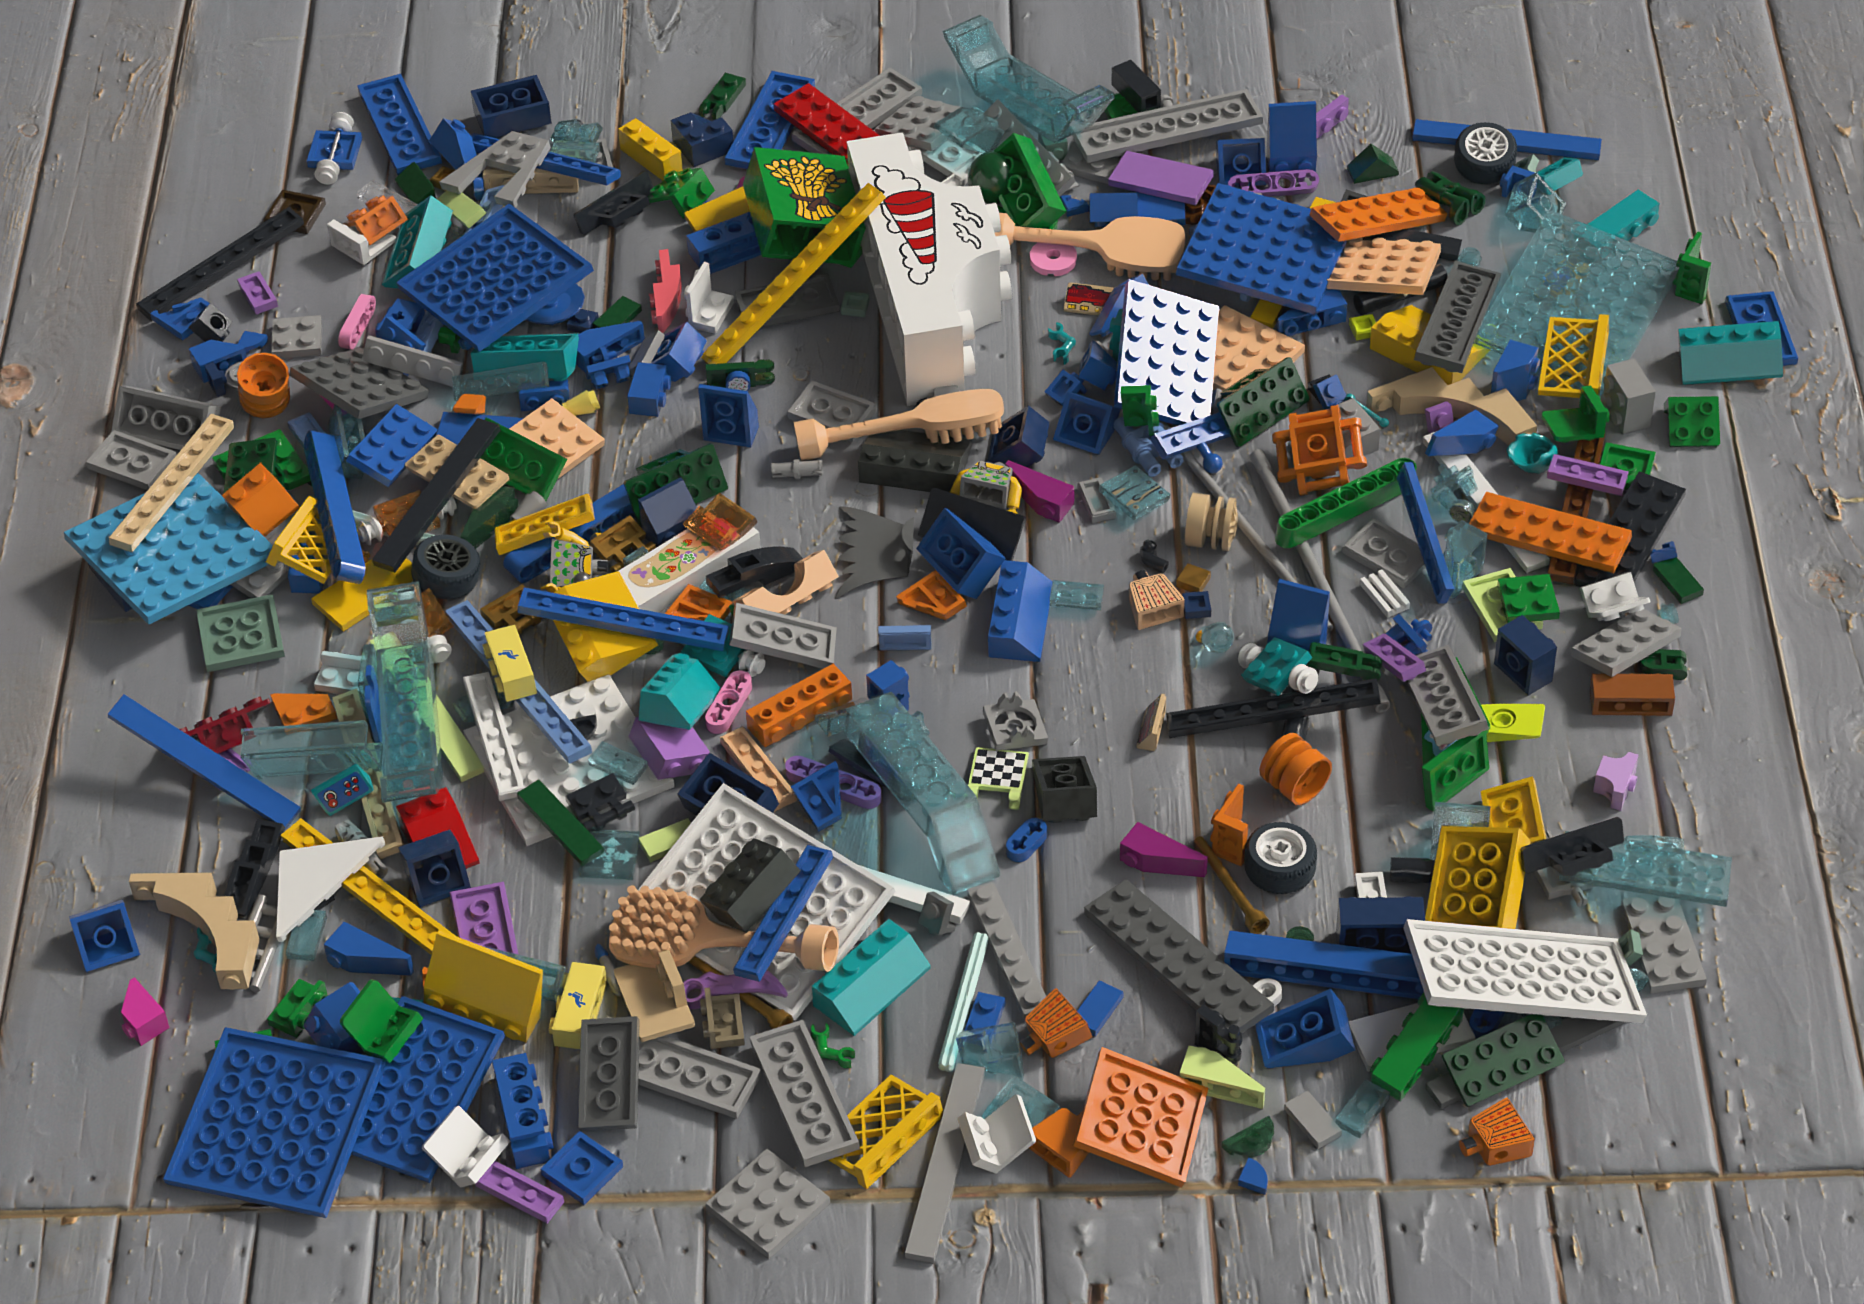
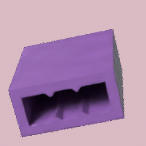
M636 717L629 734L630 740L658 780L692 775L709 753V750L693 727L690 730L639 721V717Z

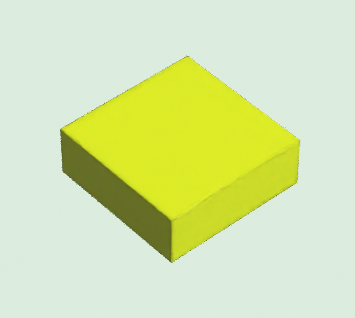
M1373 314L1349 318V326L1356 341L1370 338L1371 327L1376 323Z

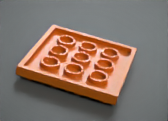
M1101 1047L1097 1055L1073 1146L1182 1188L1186 1182L1209 1088Z

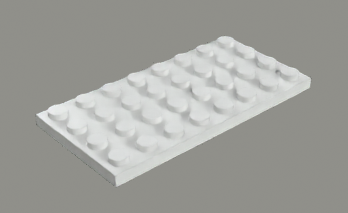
M1410 919L1406 920L1403 927L1428 1005L1626 1023H1644L1647 1016L1621 946L1616 938Z

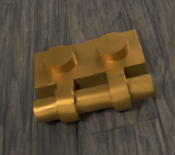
M628 516L590 540V546L593 547L594 552L602 560H608L609 562L614 559L617 562L610 568L612 573L621 570L656 548L652 541L646 545L641 542L645 539L646 532L631 516ZM632 547L635 552L626 557L623 552Z
M523 584L480 608L481 616L495 630L502 626L507 627L515 624L519 635L522 634V630L531 625L536 626L543 619L542 617L524 614L526 617L517 622L514 620L523 615L518 613V604L525 587Z

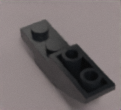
M773 546L750 550L728 558L727 567L706 575V584L721 598L757 581H760L765 586L795 572L794 564L803 558L791 547Z

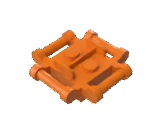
M1339 405L1331 406V409L1299 415L1297 413H1290L1289 429L1272 434V441L1276 444L1279 468L1277 480L1280 483H1287L1292 479H1297L1300 496L1308 495V492L1343 486L1350 482L1348 469H1363L1367 466V459L1363 456L1361 442V419L1355 417L1341 420ZM1349 430L1351 436L1353 457L1346 458L1343 439V431ZM1287 441H1291L1294 468L1288 467ZM1336 471L1340 473V476L1310 482H1306L1305 478L1311 476L1312 479L1336 475Z

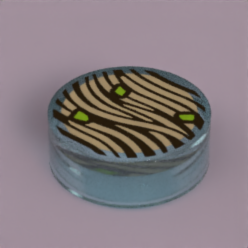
M1463 499L1455 500L1449 508L1451 518L1460 524H1469L1476 512L1474 506Z

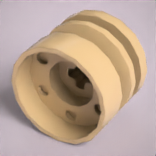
M1193 492L1187 513L1185 545L1202 548L1206 537H1211L1212 549L1216 550L1219 539H1222V551H1229L1236 535L1238 523L1236 498L1230 497L1227 507L1224 508V497L1219 496L1215 507H1211L1210 495Z

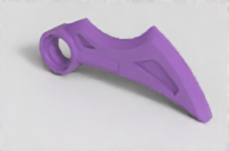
M766 970L760 982L738 977L735 974L718 975L710 971L699 978H691L683 982L689 1009L701 1008L700 999L705 998L704 988L709 987L711 996L736 993H764L784 998L788 996L784 986L768 970ZM697 988L701 990L698 997L694 999L687 998L689 991Z

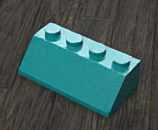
M430 195L405 214L408 220L399 227L382 286L398 288L397 281L441 251L446 243L445 236L447 230L452 224L450 219L453 210Z
M1779 321L1678 329L1683 385L1783 377Z
M578 334L501 336L479 352L474 349L471 352L475 381L484 380L485 383H494L498 380H507V382L513 383L521 379H530L531 382H539L544 379H553L554 381L566 380L575 370L579 336Z
M682 653L672 655L641 690L639 721L690 730L715 700L721 687L698 659L689 658V655Z
M888 919L838 962L831 971L827 972L812 985L813 1006L855 1036L930 970L931 965L911 935Z

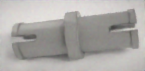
M794 459V462L771 463L772 478L795 477V479H801V476H823L822 460L800 462L799 459Z

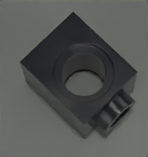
M210 303L197 315L188 328L204 342L209 340L223 342L230 333L227 329L233 321Z

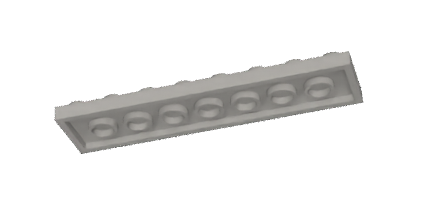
M1245 89L1073 127L1072 136L1086 162L1089 163L1124 155L1126 151L1140 152L1263 124V115L1248 90Z

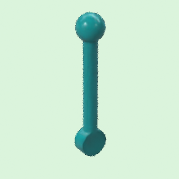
M1349 393L1344 400L1355 399V396ZM1357 401L1368 415L1379 422L1381 427L1389 425L1387 418H1381Z

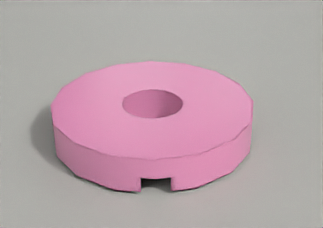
M1037 242L1030 251V265L1041 275L1048 276V274H1054V276H1061L1075 268L1077 252L1074 246ZM1055 256V257H1058V258H1056V259H1050L1049 257Z

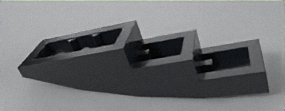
M257 819L251 840L246 839L240 861L235 860L224 896H233L239 916L246 917L267 878L282 839L281 834L285 830L283 823Z

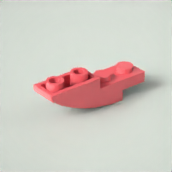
M668 249L659 250L660 260H655L656 274H661V276H657V283H653L654 293L649 294L651 308H656V310H651L652 324H657L658 330L662 333L666 331L675 318L682 293L680 264L670 265Z

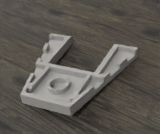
M511 131L440 181L441 188L461 194L487 166L516 174L494 197L497 204L503 206L511 204L516 208L518 205L517 199L519 196L523 197L527 182L529 180L532 181L535 176V168L541 166L551 148L549 140Z

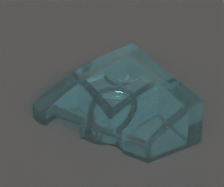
M1015 1022L962 1031L956 1037L962 1064L985 1067L988 1073L995 1075L997 1073L1015 1076L1014 1080L1017 1081L1024 1079L1023 1061Z
M1014 1075L987 1107L982 1118L986 1119L1016 1094L1021 1096L1033 1128L1058 1111L1059 1104Z

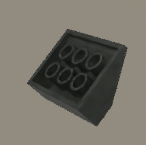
M905 430L869 435L863 444L858 459L859 483L931 492L932 488H937L950 492L958 473L965 470L972 446V439L962 438L961 441L955 442L953 437L949 436L950 442L942 444L941 438L938 435L939 441L931 443L926 433Z

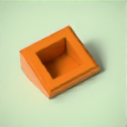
M463 394L453 406L454 413L483 414L485 413L486 397L484 395Z

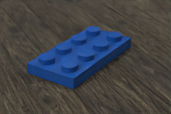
M396 404L349 453L346 462L389 487L406 469L405 463L436 436L438 429Z

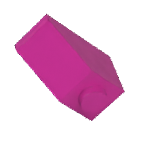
M135 977L129 981L121 1010L124 1024L121 1026L129 1039L135 1038L142 1046L170 1027L162 1007Z

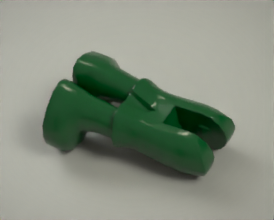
M1434 171L1428 173L1427 177H1421L1415 182L1416 188L1424 190L1425 194L1431 199L1450 208L1449 218L1456 225L1464 223L1469 212L1473 215L1480 213L1486 202L1485 195L1481 192L1463 187L1460 183L1452 182Z

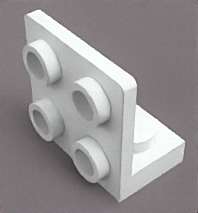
M334 219L327 224L331 245L362 265H365L395 243L396 236L389 232L369 245L367 239L359 233L355 226L349 228L347 225L341 224Z
M703 262L700 269L695 271L693 281L690 285L686 286L684 291V299L687 302L686 317H688V322L694 329L716 334L734 304V296L711 290L709 263Z
M1631 572L1580 587L1588 618H1597L1598 621L1616 619L1620 617L1619 612L1634 613L1644 609V604L1650 603L1649 597H1638Z
M1016 1094L986 1119L964 1112L957 1118L972 1165L995 1174L1036 1142L1021 1096Z
M456 1106L422 1145V1149L461 1188L476 1184L510 1143V1140L503 1133L495 1136L487 1135L460 1106Z

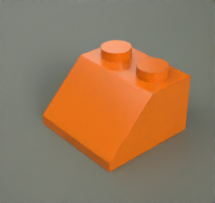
M261 463L222 495L227 505L254 531L258 530L264 537L300 508L280 482Z

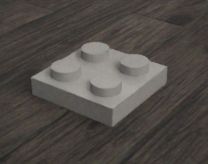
M321 315L273 319L272 354L281 359L322 355Z

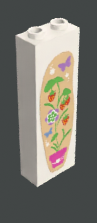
M709 515L703 519V521L708 523L704 526L725 541L731 539L732 543L719 549L688 528L622 568L619 572L639 609L659 613L672 605L688 584L698 588L706 584V575L727 567L728 558L750 550L759 549V532L751 526L740 536L737 534L739 529L724 519L717 520Z

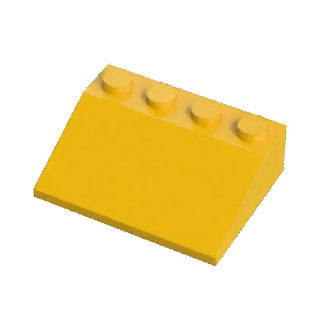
M1409 305L1384 314L1371 327V350L1415 372L1433 367L1447 385L1461 381L1492 349L1491 344L1476 338L1463 372H1449L1444 368L1424 365L1414 360L1416 350L1431 314L1413 305Z
M619 571L569 584L554 592L639 609ZM553 620L579 673L587 682L606 675L611 676L658 646L654 638Z
M1441 826L1425 921L1516 929L1525 876L1520 849L1523 846L1530 845L1529 838L1520 828Z
M438 930L424 984V1003L502 1030L508 1038L527 1043L541 1016L543 970Z

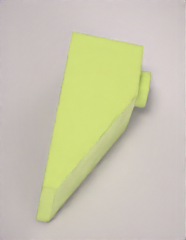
M1188 1046L1180 1070V1077L1208 1087L1207 1096L1263 1109L1265 1087L1219 1053L1204 1047Z

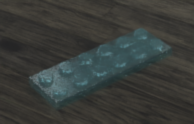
M1624 840L1622 844L1609 847L1613 853V861L1604 863L1599 868L1579 871L1574 876H1562L1559 873V880L1726 907L1729 895L1732 857Z

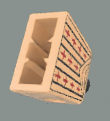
M1140 570L1133 575L1134 581L1129 584V603L1138 630L1184 617V598L1164 574L1149 577L1145 570Z

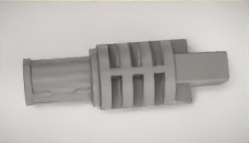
M345 820L335 825V834L340 842L367 839L364 833L350 820ZM375 851L368 857L369 861L363 866L376 876H378V873L383 878L388 873V868L380 861Z

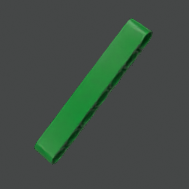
M1399 458L1279 517L1277 524L1276 544L1283 548L1295 547L1402 494L1396 477L1404 462H1413L1415 471L1417 469L1416 463L1409 458Z

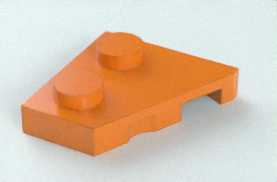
M936 570L896 596L900 605L943 620L949 619L967 607L966 601Z
M688 584L665 614L704 621L711 614L725 620L730 613L729 605L733 604V602Z
M270 694L271 701L287 736L337 719L336 711L328 694Z

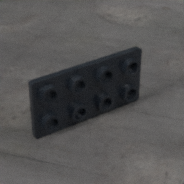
M931 489L918 536L924 538L940 513L946 508L988 540L1006 558L1005 560L1013 561L1025 523V516L944 490Z

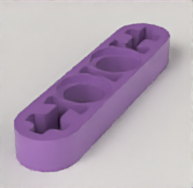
M1308 169L1244 174L1230 178L1228 185L1234 187L1235 183H1239L1242 190L1248 191V182H1251V192L1261 193L1267 197L1309 194L1317 189L1319 176L1315 171ZM1306 177L1309 178L1310 181H1312L1310 186H1308L1307 183L1304 182ZM1283 178L1288 179L1291 182V186L1289 188H1282L1279 186L1278 181ZM1295 178H1298V180H1297V183L1299 182L1298 187H1295V184H1296V179H1295ZM1263 180L1268 184V188L1259 190L1255 187V183Z
M793 756L785 763L786 777L788 780L798 783L827 765L803 756ZM839 770L840 784L849 783L852 785L848 790L840 789L841 800L866 809L875 808L880 804L881 789L878 784Z

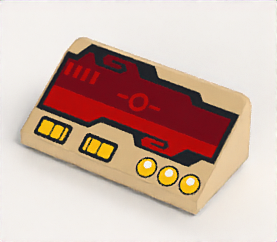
M1070 282L1067 286L1064 311L1099 316L1113 287Z
M1165 694L1159 695L1145 710L1136 745L1138 749L1150 751L1157 749L1166 714Z

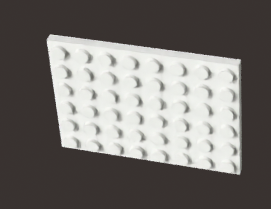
M724 783L640 886V888L648 886L649 889L660 887L662 890L672 888L675 892L685 891L688 896L700 901L699 899L705 894L707 887L721 876L724 868L736 859L742 852L743 846L753 838L781 848L795 864L807 845L831 850L833 859L789 931L788 936L797 937L810 924L835 927L839 937V949L835 965L849 953L896 892L894 887ZM704 905L707 917L711 921H714L718 924L727 927L734 928L723 922H720ZM769 908L750 928L749 931L755 932L757 930L758 926L760 925ZM745 947L706 948L695 956L724 975H733V968ZM778 951L767 970L780 981L786 989L788 996L784 998L764 993L751 994L774 1009L785 1010L792 1015L793 1021H796L813 999L812 985L825 975L827 971L805 969L795 953Z

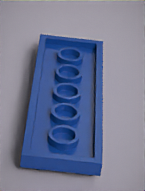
M771 71L725 156V165L747 169L754 147L782 150L794 125L774 111V103L808 83L815 87V79Z
M401 74L357 85L359 95L397 175H400L412 162H415L420 169L442 163L439 151L429 142L431 135Z

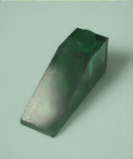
M502 486L479 508L473 509L460 538L468 541L476 549L495 534V527L509 523L510 516L518 507V499H515L514 488Z

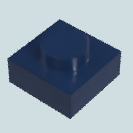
M580 309L567 322L568 331L582 333L593 329V322L599 318L598 312Z
M214 362L204 365L208 383L217 397L225 395L224 384L227 383L224 371L218 370Z
M1208 591L1182 593L1185 619L1211 617Z

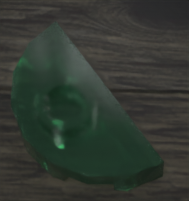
M1267 1116L1222 1141L1221 1148L1230 1155H1234V1153L1248 1155L1249 1158L1262 1155L1271 1146L1274 1138V1123L1270 1116Z

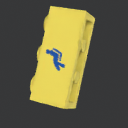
M515 624L485 632L486 643L482 644L485 658H491L488 661L491 675H497L494 681L498 693L503 692L506 702L537 694L534 675Z
M572 962L569 973L565 972L563 977V994L558 995L556 1000V1017H552L549 1023V1034H553L554 1046L581 1050V1020L597 1019L607 986L605 966Z

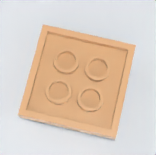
M550 399L509 428L568 459L558 479L603 447L605 439L554 399Z

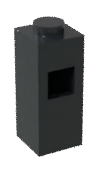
M1132 60L1112 67L1111 85L1138 113L1161 107V89Z

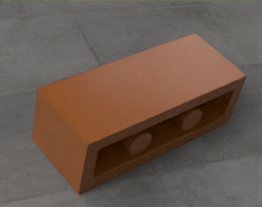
M1605 673L1592 674L1590 684L1592 715L1672 716L1675 703L1673 674L1629 673L1617 674L1613 677Z

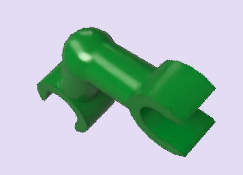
M825 1023V1031L819 1033L815 1031V1026L812 1024L811 1037L816 1041V1049L820 1058L838 1061L842 1068H851V1060L844 1057L855 1058V1050L850 1047H844L840 1050L829 1048L827 1045L829 1025Z

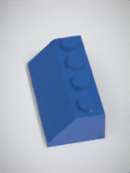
M1004 560L1001 564L988 634V656L990 658L1041 661L1054 582L1028 562Z

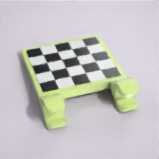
M976 747L969 783L966 788V804L977 805L979 790L1008 792L1009 809L1019 810L1029 752L996 751L995 749Z

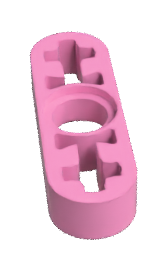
M361 294L358 297L340 331L338 340L340 348L353 350L356 347L375 311L376 299L374 296Z
M742 670L734 671L725 681L705 715L706 728L709 732L721 734L729 729L752 690L751 675L748 672ZM725 699H734L736 701L732 705H724L722 703ZM720 713H722V720H718Z

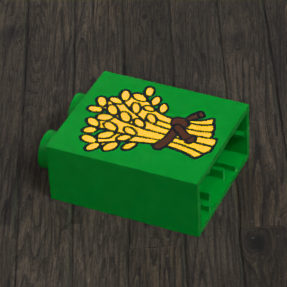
M754 147L743 182L761 255L767 258L789 260L796 258L842 208L856 196L845 156ZM864 221L824 263L854 265L866 229Z

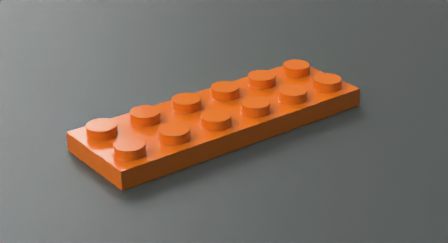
M1412 188L1312 207L1309 215L1334 239L1340 242L1444 222L1448 213L1437 202L1426 195L1424 190Z
M1486 492L1467 527L1468 534L1610 573L1615 572L1632 538V530L1490 492Z

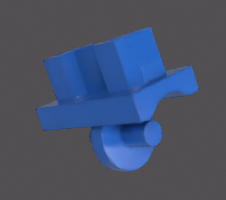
M605 346L599 347L600 355L592 356V361L596 364L586 366V378L591 379L595 389L608 386L606 374L614 372L617 383L626 382L630 379L629 366L631 361L629 355L617 358L616 351L607 352Z
M1400 614L1396 615L1393 618L1395 625L1385 634L1399 644L1407 640L1409 643L1404 648L1414 655L1427 652V644L1423 639L1427 642L1432 639L1430 634L1433 628L1432 624L1428 620L1419 622L1417 619H1414L1411 622L1412 629Z

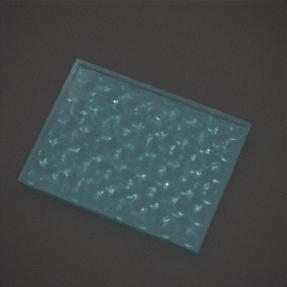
M1549 209L1484 317L1475 344L1501 355L1510 339L1538 347L1537 358L1540 359L1538 370L1541 371L1550 317L1598 320L1599 314L1609 315V335L1600 390L1601 396L1604 391L1603 378L1606 376L1607 365L1631 359L1673 285L1679 271V267H1676L1677 261ZM1554 326V330L1558 334L1567 330L1565 326ZM1582 328L1578 331L1585 336L1592 332L1593 328ZM1572 334L1565 338V340L1572 344L1578 338ZM1558 342L1551 348L1557 353L1565 347ZM1583 344L1576 348V350L1583 354L1589 348ZM1569 352L1562 358L1568 363L1576 357ZM1554 361L1548 366L1555 371L1562 365ZM1580 362L1573 368L1579 373L1587 367ZM1565 371L1559 376L1566 381L1573 375ZM1579 381L1573 383L1578 387L1584 386Z

